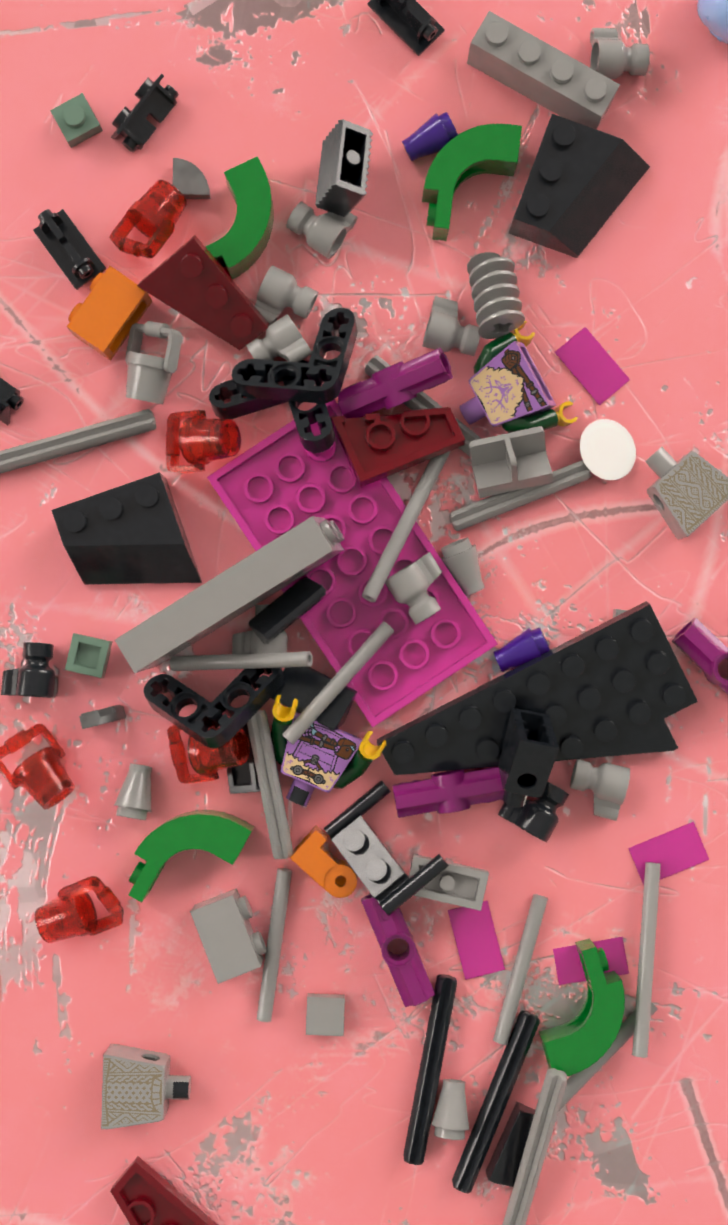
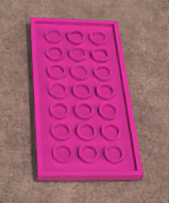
M335 399L325 403L330 419L332 416H344ZM293 420L207 476V478L255 551L312 516L325 518L329 522L333 520L344 537L340 544L344 551L281 590L284 593L304 577L315 581L326 589V595L323 599L301 616L300 619L336 673L383 621L394 629V633L346 685L357 691L354 700L373 728L498 645V643L417 522H415L388 578L430 552L442 573L428 587L427 594L436 599L441 609L415 625L408 614L409 606L398 603L386 584H384L375 602H370L362 597V593L406 505L387 477L360 487L335 430L334 444L324 452L313 453L303 447L295 421ZM317 422L310 424L313 435H321Z

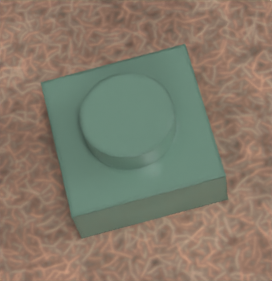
M83 93L50 110L71 148L103 131Z
M73 633L65 670L104 678L113 642Z

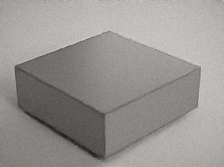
M308 993L306 1035L344 1036L345 995Z

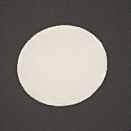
M609 419L596 420L585 428L580 438L582 460L586 467L597 477L604 480H618L626 476L633 468L636 460L635 443L631 434L620 423Z

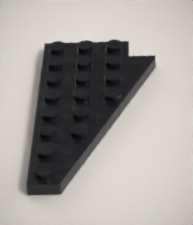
M645 601L542 654V656L534 658L378 738L377 745H381L383 740H386L387 743L382 753L394 775L499 766L512 708L550 716L559 746L555 761L674 751L678 749V746L664 718L698 701L651 605Z

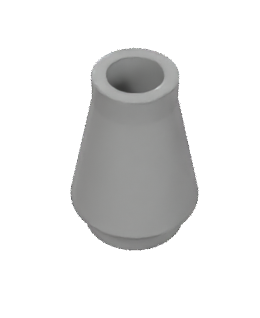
M468 537L441 548L444 556L441 558L466 596L485 588L481 577L476 545H471Z
M130 763L129 771L114 806H118L116 816L146 820L147 812H152V767Z
M443 1079L442 1090L431 1124L435 1127L434 1135L436 1137L450 1140L465 1139V1131L469 1130L465 1081Z

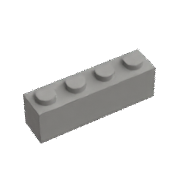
M491 11L487 13L470 43L467 64L555 114L596 130L611 106L620 86L615 81Z

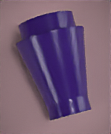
M447 112L440 116L436 113L412 135L403 140L402 143L410 160L414 161L420 157L439 152L458 134Z
M529 627L493 653L501 671L504 672L542 656V654L550 651V647L540 627L532 631Z

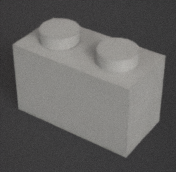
M236 888L194 905L190 913L218 984L261 967L264 959L262 954L267 953L261 933L259 931L253 932L249 921L253 917V913L246 896L240 897Z

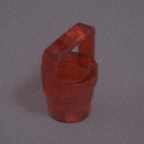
M158 179L138 201H134L128 208L124 217L111 232L110 240L123 253L136 257L153 258L173 234L175 225L187 206V200L175 186L167 181ZM134 226L142 234L150 238L146 244L126 238Z
M204 410L171 413L167 418L165 455L168 471L179 474L204 472L205 465L212 461L235 456L241 448V433L238 425L232 419L205 418L206 411ZM180 450L185 460L191 465L179 466Z
M35 724L26 731L22 729L3 742L4 745L0 747V773L13 790L19 786L23 787L44 810L59 804L72 793L75 785L59 760L66 756V754L45 725ZM41 734L50 747L43 748L29 756L11 774L1 759L8 754L15 753L30 743L31 739Z
M172 725L167 730L173 766H175L177 778L181 783L219 779L217 771L244 765L248 760L249 740L243 729H240L229 742L218 748L206 747L189 736L187 746L188 758L191 767L198 773L189 774L187 756L180 734L181 729L176 725ZM211 726L208 730L214 729L216 731L220 727L215 728Z
M90 876L63 887L59 890L57 898L40 906L35 911L37 930L42 939L47 943H54L77 936H94L121 925L124 917V909L121 906L120 900L96 876ZM93 890L96 897L111 915L97 920L96 908L88 891Z

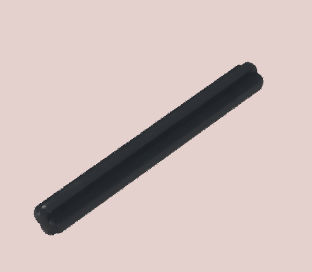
M440 974L436 978L435 995L432 1000L403 1154L404 1161L409 1164L422 1165L425 1158L457 987L456 978L450 975Z
M524 1010L519 1013L508 1045H506L452 1178L453 1187L458 1191L468 1194L472 1191L540 1024V1019L533 1013Z

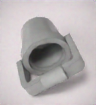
M147 321L145 324L135 323L131 326L125 357L126 364L128 365L127 398L163 405L172 373L177 370L182 343V333L180 331L170 329L166 323ZM143 333L147 336L163 339L168 337L165 358L140 353Z

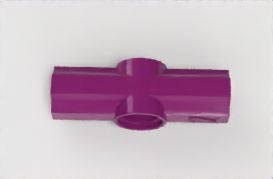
M440 347L406 363H403V361L371 374L372 377L342 389L338 395V405L346 418L363 417L365 414H370L384 407L386 410L417 397L419 392L431 389L452 379L451 365Z
M693 618L688 624L683 626L671 642L704 672L709 682L718 685L728 695V677L723 679L718 672L719 663L723 659L728 660V648L697 618Z
M499 766L464 772V770L446 771L433 774L428 779L392 785L398 818L435 811L439 814L469 809L470 805L503 800L505 791L502 787Z
M369 893L361 898V902L381 948L382 957L389 967L404 1006H416L426 1002L435 995V991L400 907L388 916L379 902ZM396 938L403 939L408 943V948L402 954H393L387 948L390 941Z

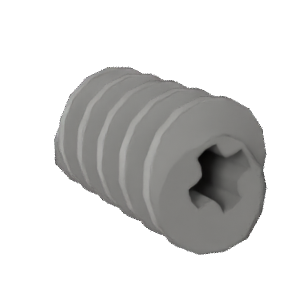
M493 252L477 254L467 263L469 284L472 287L471 295L474 300V311L477 313L478 334L481 338L494 339L506 335L520 327L525 321L524 314L520 312L522 310V302L518 298L520 290L516 286L515 264L511 259L500 257L499 254Z

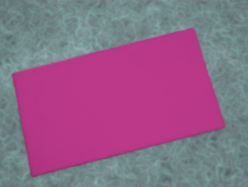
M586 327L555 351V354L599 405L630 380Z
M694 821L628 848L643 885L645 862L661 864V880L709 860Z
M483 901L481 911L466 907L448 910L465 980L505 970L488 901Z
M623 936L593 942L597 949L602 947L605 952L609 970L604 971V973L615 971L618 975L629 974ZM576 945L553 949L559 985L586 981Z

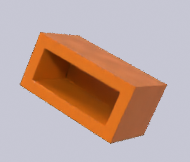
M109 266L105 273L101 272L94 278L90 286L91 292L83 304L78 303L72 309L68 317L69 324L66 327L75 337L111 361L129 336L131 326L139 322L153 301L146 291L137 286L138 284L112 266Z

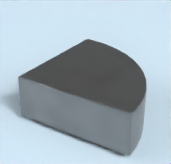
M173 158L172 195L174 199H211L207 180L200 169L187 160Z
M116 705L82 713L79 718L82 729L125 719L126 715L124 707Z

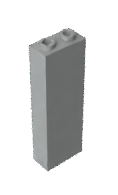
M312 516L115 639V642L134 674L157 667L344 551L340 544L344 537L333 520L329 522L325 518Z

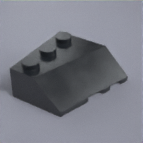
M552 114L514 215L509 234L578 258L650 166L623 139Z
M160 472L51 510L63 546L85 585L203 583L168 481Z

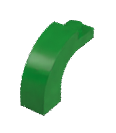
M498 123L477 126L460 133L438 152L428 170L422 202L429 203L426 226H433V240L447 241L453 196L464 181L479 174L514 176L518 163L522 126Z
M258 156L224 172L227 186L237 204L236 218L233 226L224 237L205 246L222 268H227L232 279L243 274L258 260L267 246L273 228L274 208L270 185Z
M215 810L186 812L167 820L151 832L135 851V855L147 862L144 864L140 861L128 881L134 884L128 895L142 903L150 893L168 859L184 850H204L233 865L255 826L234 815Z
M590 938L575 942L587 983V995L582 1009L569 1022L539 1031L549 1069L555 1068L564 1071L567 1076L579 1073L597 1062L611 1047L623 1021L625 995L622 979L615 971L604 973V971L609 970L605 952L602 947L597 949Z

